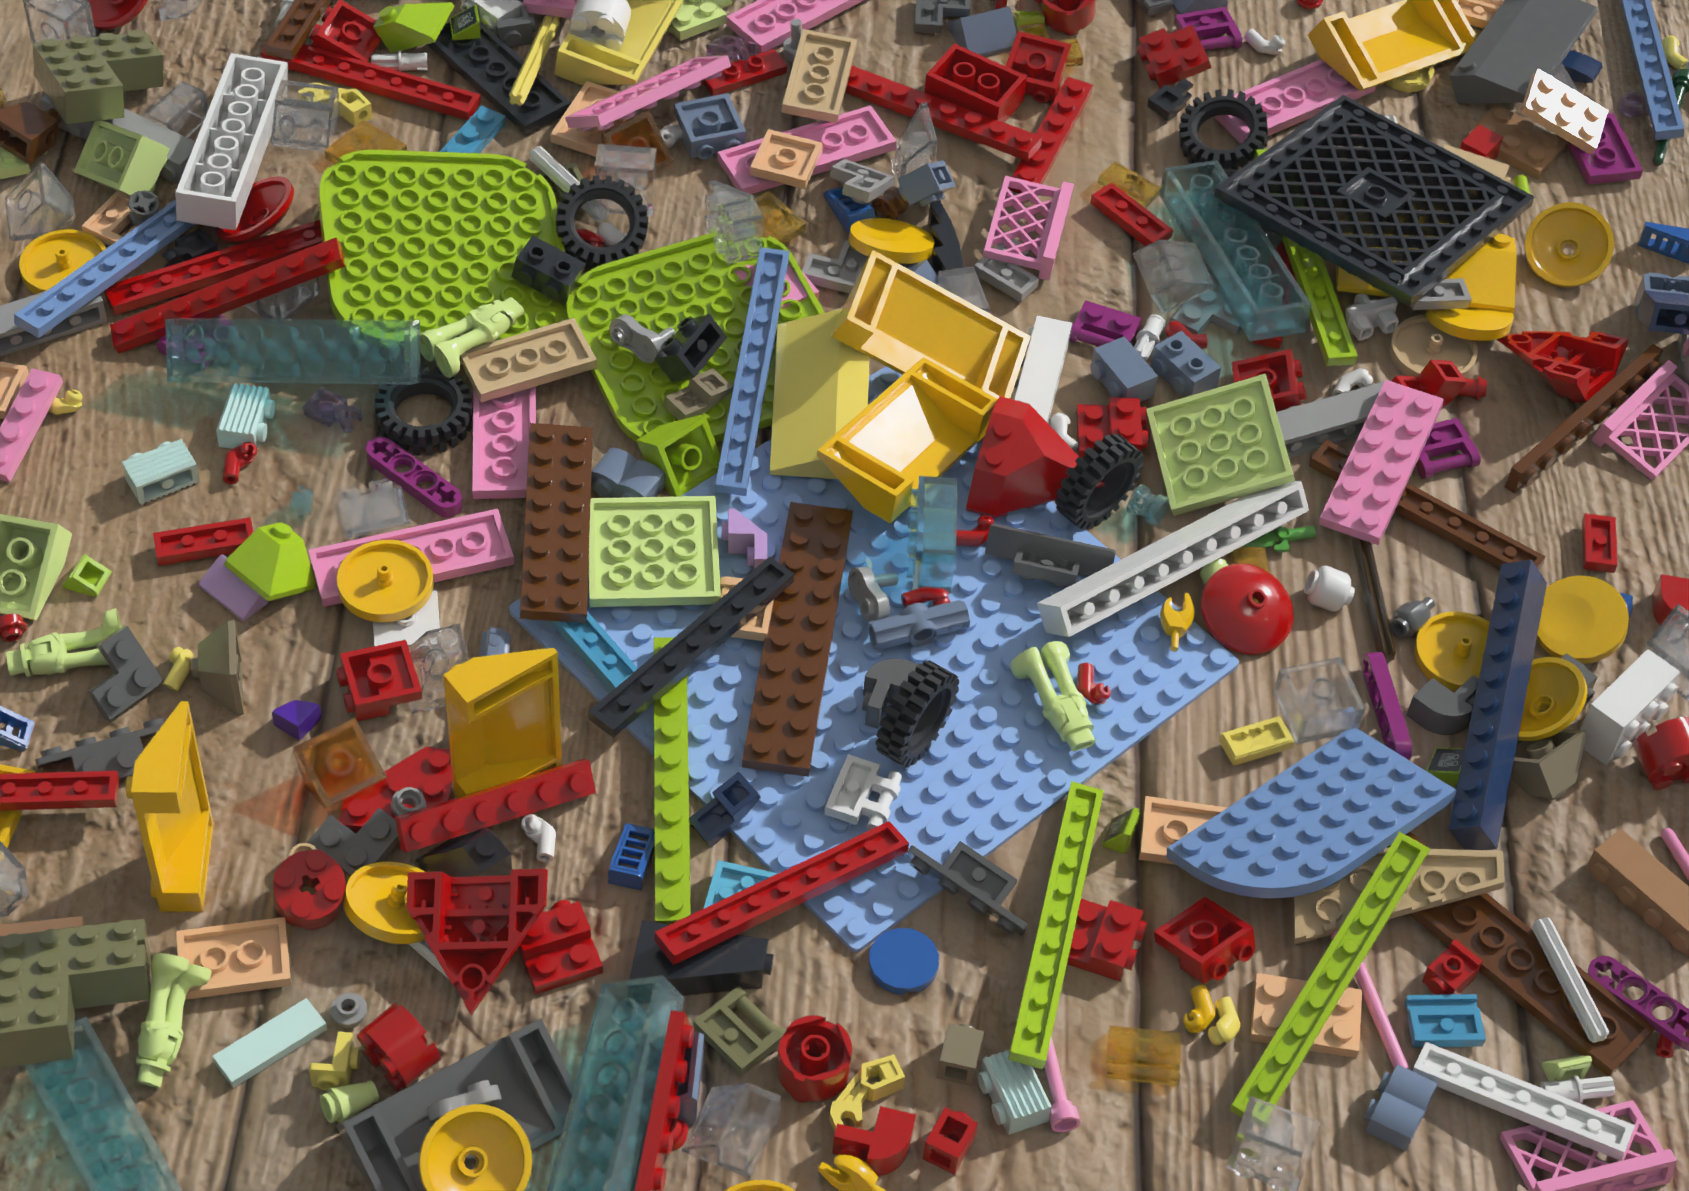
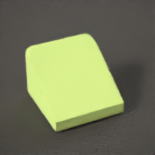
M1572 1055L1542 1062V1068L1548 1081L1571 1079L1574 1075L1583 1079L1593 1060L1591 1056Z

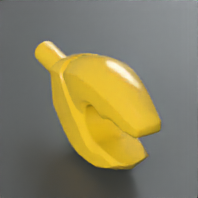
M1189 593L1184 595L1181 611H1175L1172 608L1171 597L1163 603L1160 610L1161 626L1165 634L1171 636L1170 650L1172 652L1178 651L1179 638L1185 635L1194 619V606Z
M838 1155L834 1159V1164L838 1168L821 1162L817 1168L822 1176L840 1191H886L876 1185L878 1176L870 1166L856 1157Z

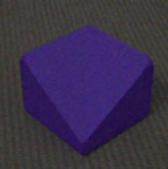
M293 700L272 711L274 726L299 741L322 719L318 704L300 700Z

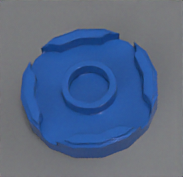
M910 928L892 929L876 938L870 948V973L873 980L889 992L901 995L912 991L918 993L933 983L938 973L939 953L934 942L925 934Z

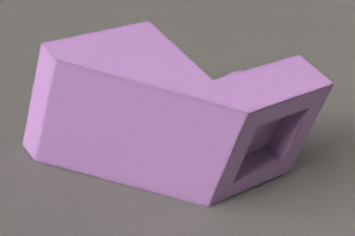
M728 509V521H722L721 541H728V554H747V566H753L754 570L768 558L767 533L736 509Z

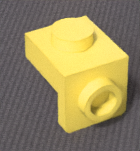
M338 1032L332 1064H310L309 1073L313 1087L327 1091L328 1088L350 1085L352 1069L358 1070L361 1055L360 1047H355L353 1033Z

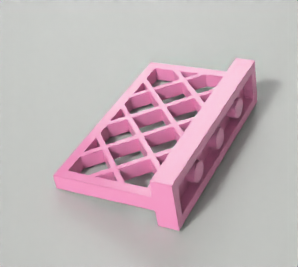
M1005 176L982 257L1040 270L1038 278L1050 281L1074 184L1063 181L1060 189ZM1008 187L1019 189L1023 193L1014 196ZM1044 195L1053 199L1042 202L1037 196ZM1029 199L1034 206L1025 208L1021 202ZM1013 205L1017 212L1008 214L1004 208ZM1041 212L1046 218L1037 221L1032 215ZM1024 218L1029 224L1020 227L1016 220ZM1008 224L1012 230L1003 233L999 226ZM1036 231L1041 237L1032 240L1027 233ZM1019 236L1024 243L1015 246L1010 239ZM1002 242L1007 249L1002 251L991 248V246ZM1031 249L1037 256V259L1024 256L1021 252Z
M1667 360L1602 424L1591 440L1600 448L1605 443L1608 444L1652 481L1689 445V433H1678L1676 423H1683L1689 426V385L1674 374L1678 367L1670 360ZM1672 385L1682 394V398L1670 397L1669 387ZM1653 404L1665 405L1666 414L1654 413ZM1672 405L1684 406L1686 416L1674 415ZM1636 420L1648 421L1650 430L1638 429ZM1656 421L1668 422L1670 432L1658 431ZM1619 436L1632 437L1634 447L1626 446L1617 438ZM1640 438H1652L1654 448L1642 447ZM1660 439L1672 440L1674 450L1662 449ZM1644 455L1656 456L1658 466L1654 469L1644 460Z
M1633 1100L1595 1109L1613 1117L1628 1114L1635 1125L1622 1161L1619 1160V1162L1608 1164L1596 1159L1599 1152L1595 1150L1592 1156L1571 1148L1574 1143L1571 1140L1565 1146L1547 1139L1548 1133L1551 1132L1534 1125L1504 1131L1500 1135L1504 1148L1529 1191H1639L1670 1183L1677 1162L1671 1149L1663 1150ZM1524 1139L1536 1144L1537 1147L1534 1153L1531 1154L1519 1149L1515 1141ZM1634 1141L1647 1146L1651 1154L1642 1156L1629 1149ZM1542 1147L1562 1155L1558 1165L1538 1157ZM1566 1158H1570L1587 1165V1167L1583 1171L1574 1172L1563 1167ZM1533 1166L1553 1173V1177L1537 1182L1531 1170Z

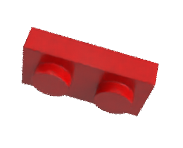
M1584 513L1582 519L1583 569L1615 573L1618 566L1616 517Z

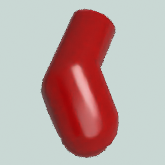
M244 442L226 454L223 471V481L225 483L236 484L239 481L240 469L254 461L257 447L253 443Z

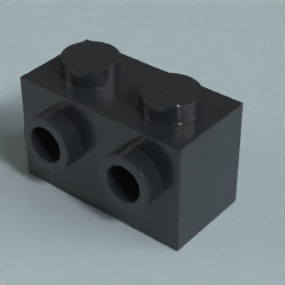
M533 235L517 256L511 277L518 280L521 284L544 294L549 299L564 305L568 300L569 294L572 293L582 276L586 263Z
M710 314L695 318L692 316L685 318L678 324V331L675 335L668 338L661 345L662 350L654 360L671 382L696 377L727 339L726 334Z

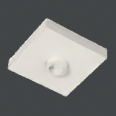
M432 591L431 597L424 607L410 617L394 622H373L374 646L406 640L410 652L442 649L437 591Z

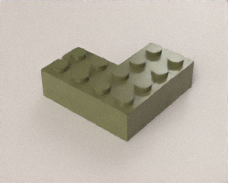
M131 30L127 34L103 33L99 37L86 38L84 36H74L70 40L45 39L42 43H32L34 76L66 124L124 118V91L164 87L163 54L155 44L153 45V41L146 32Z
M145 919L122 920L113 923L88 924L81 927L57 930L48 929L40 932L0 936V1068L74 1059L75 1009L150 999V947Z

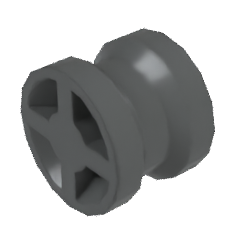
M137 191L129 198L130 221L135 226H139L159 212V200L150 191Z

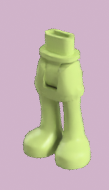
M512 297L503 302L496 300L493 301V304L481 305L477 309L469 311L466 317L457 322L437 329H429L419 334L416 338L418 348L423 357L429 362L436 359L440 371L447 378H451L460 370V355L472 347L495 341L510 326L516 324V319L524 314V309Z
M117 609L104 612L101 626L93 630L65 634L53 632L29 641L27 648L25 643L20 644V649L6 652L10 676L25 673L26 677L62 674L66 670L76 667L109 665L98 648L74 653L67 652L75 649L97 647L96 645L121 628Z
M1053 641L1046 643L1042 647L1041 652H1039L1037 647L1029 648L1011 661L1010 669L1012 674L1017 679H1031L1044 708L1042 711L1043 716L1049 720L1055 731L1060 735L1062 742L1068 743L1071 751H1078L1094 745L1096 741L1091 733L1094 726L1088 717L1087 703L1083 695L1076 689L1067 666V662L1070 659L1067 645L1063 642ZM1045 668L1051 670L1062 695L1057 696Z
M163 953L154 954L151 963L152 978L149 1011L146 1021L141 1022V1032L138 1037L139 1056H136V1064L140 1066L137 1082L150 1087L161 1088L164 1073H170L171 1067L168 1065L173 1064L183 1040V1030L181 1027L183 1006L187 993L191 987L206 985L210 980L212 970L189 964V960L183 957Z

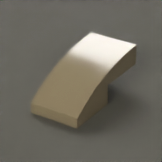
M712 368L696 375L694 378H690L688 387L665 396L663 406L678 420L702 415L730 394L733 386Z

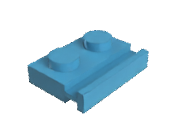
M1477 994L1407 995L1404 1005L1407 1007V1021L1412 1047H1423L1425 1042L1438 1047H1483L1486 1038L1480 1008L1477 1007Z

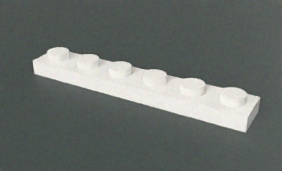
M1425 1042L1413 1068V1072L1437 1082V1087L1620 1161L1623 1159L1635 1127L1633 1124L1428 1042Z

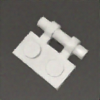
M848 754L826 803L824 814L857 825L861 814L870 818L867 824L868 830L886 823L891 814L889 807L892 800L897 799L901 790L899 786L902 779L901 774L891 771L887 778L878 776L880 764ZM871 791L880 794L877 802L868 800Z

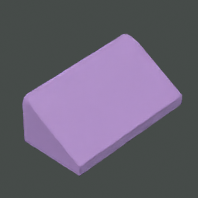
M222 554L201 579L199 587L244 622L268 604V601L224 566L227 557Z

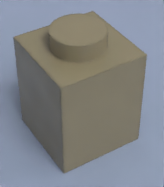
M948 1023L939 1061L938 1079L969 1086L973 1085L984 1031L977 1030L967 1024L955 1025Z

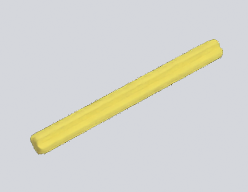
M545 15L509 93V102L512 105L517 104L521 106L524 104L560 25V17Z

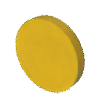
M870 218L859 220L853 223L850 228V245L856 251L866 256H869L870 252L874 250L896 263L911 264L928 260L933 253L934 238L931 234L910 223L892 219Z
M65 229L43 234L30 242L20 256L19 268L23 283L34 294L45 292L104 251L106 247L94 235L80 230Z
M1469 307L1426 310L1428 321L1437 329L1455 337L1476 341L1496 340L1506 336L1511 330L1514 319L1513 312Z
M398 540L372 541L351 551L340 564L337 573L338 593L344 606L351 613L362 619L373 622L399 621L415 614L428 602L434 586L432 566L426 555L409 543Z
M1570 576L1560 579L1546 588L1537 641L1553 657L1562 658L1568 653L1582 664L1603 660L1621 646L1627 635L1629 614L1626 602L1612 585L1601 579L1590 576Z
M1457 611L1444 612L1431 617L1419 630L1414 644V657L1421 672L1429 680L1434 678L1452 692L1457 691L1471 676L1474 675L1479 678L1490 622L1480 616Z
M376 862L361 867L352 874L347 882L343 899L346 915L359 930L377 940L393 944H413L424 941L425 936L408 912L406 901L408 873L425 871L399 862Z

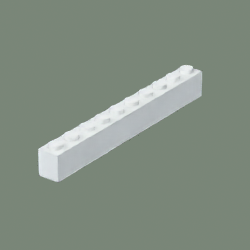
M1294 481L1243 496L1038 602L1037 605L1045 632L1070 637L1309 511L1302 481Z

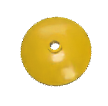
M1559 203L1543 210L1532 221L1525 237V255L1532 270L1544 281L1560 287H1578L1592 282L1606 270L1614 251V236L1608 221L1597 210L1581 203ZM1570 247L1574 252L1567 255L1563 252V249Z
M1557 657L1533 659L1518 740L1534 741L1553 736L1568 727L1580 714L1587 698V684L1583 674L1573 663Z
M465 1105L445 1113L430 1127L420 1148L419 1174L425 1191H524L531 1175L532 1152L524 1130L508 1113L489 1105ZM468 1155H472L476 1160V1165L471 1170L467 1169L464 1164V1160Z

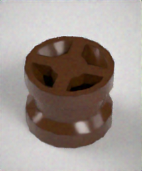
M892 186L884 192L883 196L881 195L874 199L872 207L878 218L896 220L898 214H903L908 210L909 202L904 201L899 189Z

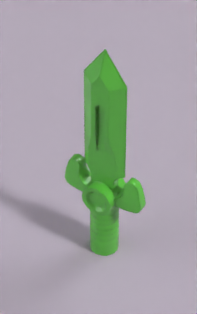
M1312 525L1288 529L1279 526L1230 553L1270 547L1275 543L1277 544L1274 546L1275 552H1288L1289 542L1315 538V527Z

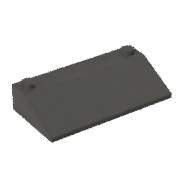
M1505 0L1449 75L1457 103H1523L1532 74L1537 69L1551 76L1555 73L1597 13V7L1581 0Z
M542 1019L521 1027L336 1125L353 1161L371 1191H425L419 1174V1153L425 1135L435 1123L430 1122L426 1107L437 1101L468 1093L467 1087L480 1081L489 1080L490 1086L498 1085L502 1100L490 1106L503 1110L520 1124L528 1138L531 1150L591 1118ZM468 1155L464 1160L466 1168L471 1170L476 1165V1160L472 1155Z

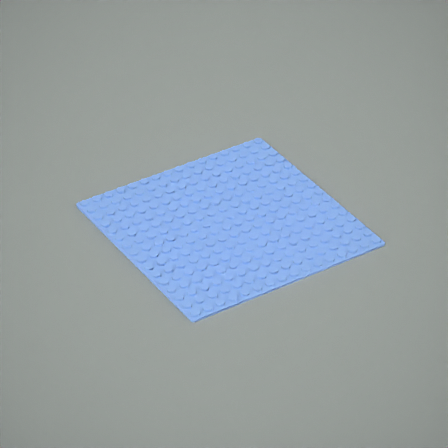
M885 366L869 376L868 405L899 379L902 374ZM771 439L757 447L754 451L746 496L715 492L717 474L682 495L715 496L720 578L724 576L745 578L753 571V566H747V554H728V541H721L722 521H728V509H736L767 533V555L777 562L780 560L790 502L853 510L809 777L742 767L743 752L764 641L730 637L687 674L689 792L705 806L714 799L712 792L737 772H740L759 793L761 798L730 832L771 872L780 873L869 831L867 829V824L870 820L868 816L861 814L857 825L824 814L826 803L848 754L880 764L878 774L880 777L887 778L891 771L901 774L902 779L899 784L901 790L897 799L892 800L889 807L891 814L888 821L909 842V848L913 845L943 865L959 841H961L986 858L1067 797L1071 781L1080 784L1087 782L1236 670L1239 660L1194 621L1185 635L1179 638L1178 651L1172 652L1170 650L1171 636L1165 634L1160 622V610L1167 598L1159 591L1140 599L1070 637L1046 633L1037 603L1067 587H1057L1049 581L1040 579L1033 581L1025 580L1017 574H1012L1014 560L985 554L987 541L978 547L952 546L953 530L971 531L978 525L977 519L980 516H985L966 510L974 469L982 446L981 440L940 477V479L946 481L945 490L930 509L913 502L891 524L863 508L839 479L769 475ZM1053 501L1026 509V507L1008 512V515L993 518L994 524L1107 548L1086 529L1081 530L1056 509L1057 505ZM1115 555L1114 563L1117 562V561H1119V560H1121V559H1120L1119 557H1117L1116 555ZM866 557H868L872 562L874 575L897 574V585L880 587L889 600V617L900 615L904 609L901 594L923 586L944 588L948 591L949 595L947 596L950 602L957 600L965 602L968 608L970 626L969 628L938 635L932 643L921 647L913 646L909 642L880 650L873 649L868 632V622L861 615L859 604L849 591V572L853 568L868 567ZM588 565L587 611L637 668H640L653 656L654 637H676L712 606L590 607ZM1078 575L1076 583L1087 576ZM521 598L509 606L510 615L545 649L555 648L558 652V662L598 702L611 692L549 621L520 619ZM932 601L924 603L927 608L933 606ZM1172 603V608L1175 611H1181ZM1048 642H1063L1069 649L1070 659L1067 662V666L1076 689L1078 665L1081 663H1090L1094 666L1093 682L1096 684L1104 683V687L1106 685L1109 686L1111 695L1104 704L1094 705L1085 698L1088 717L1094 726L1091 732L1096 741L1094 745L1078 751H1071L1068 743L1062 742L1060 735L1055 731L1049 720L1043 716L1042 711L1044 708L1031 679H1017L1012 674L1010 669L1011 661L1025 650L1037 647L1039 652H1041L1042 647ZM886 659H904L918 664L930 660L958 676L957 679H959V684L957 685L959 691L955 695L957 699L950 706L953 710L950 716L945 718L946 724L944 728L939 729V736L936 741H931V748L928 752L924 750L923 757L920 760L917 759L916 764L910 765L908 768L901 766L876 750V740L878 739L876 735L882 726L879 725L877 729L865 725L867 711L862 710L865 697L863 696L865 675L874 664ZM1045 668L1057 696L1062 695L1051 670ZM653 703L632 721L626 729L654 756ZM871 791L868 800L877 802L880 794ZM908 853L803 904L852 952L859 953L884 932L889 931L942 891L943 888L938 884L940 879L931 873L923 875L909 864L911 860L908 858Z

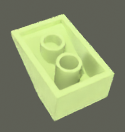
M102 120L95 121L74 173L130 196L137 191L143 190L153 193L161 169L167 162L170 148L141 134Z
M0 514V614H20L24 619L37 621L64 567L72 537L71 532L59 524Z

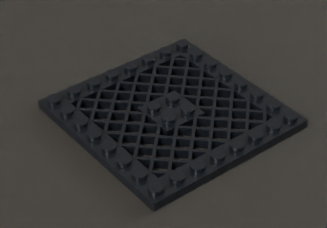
M1345 95L1339 97L1216 187L1214 197L1223 201L1226 205L1239 210L1251 219L1264 224L1274 232L1287 237L1299 246L1305 247L1321 256L1324 260L1337 265L1349 274L1362 279L1372 287L1387 293L1397 301L1411 306L1530 208L1535 197Z

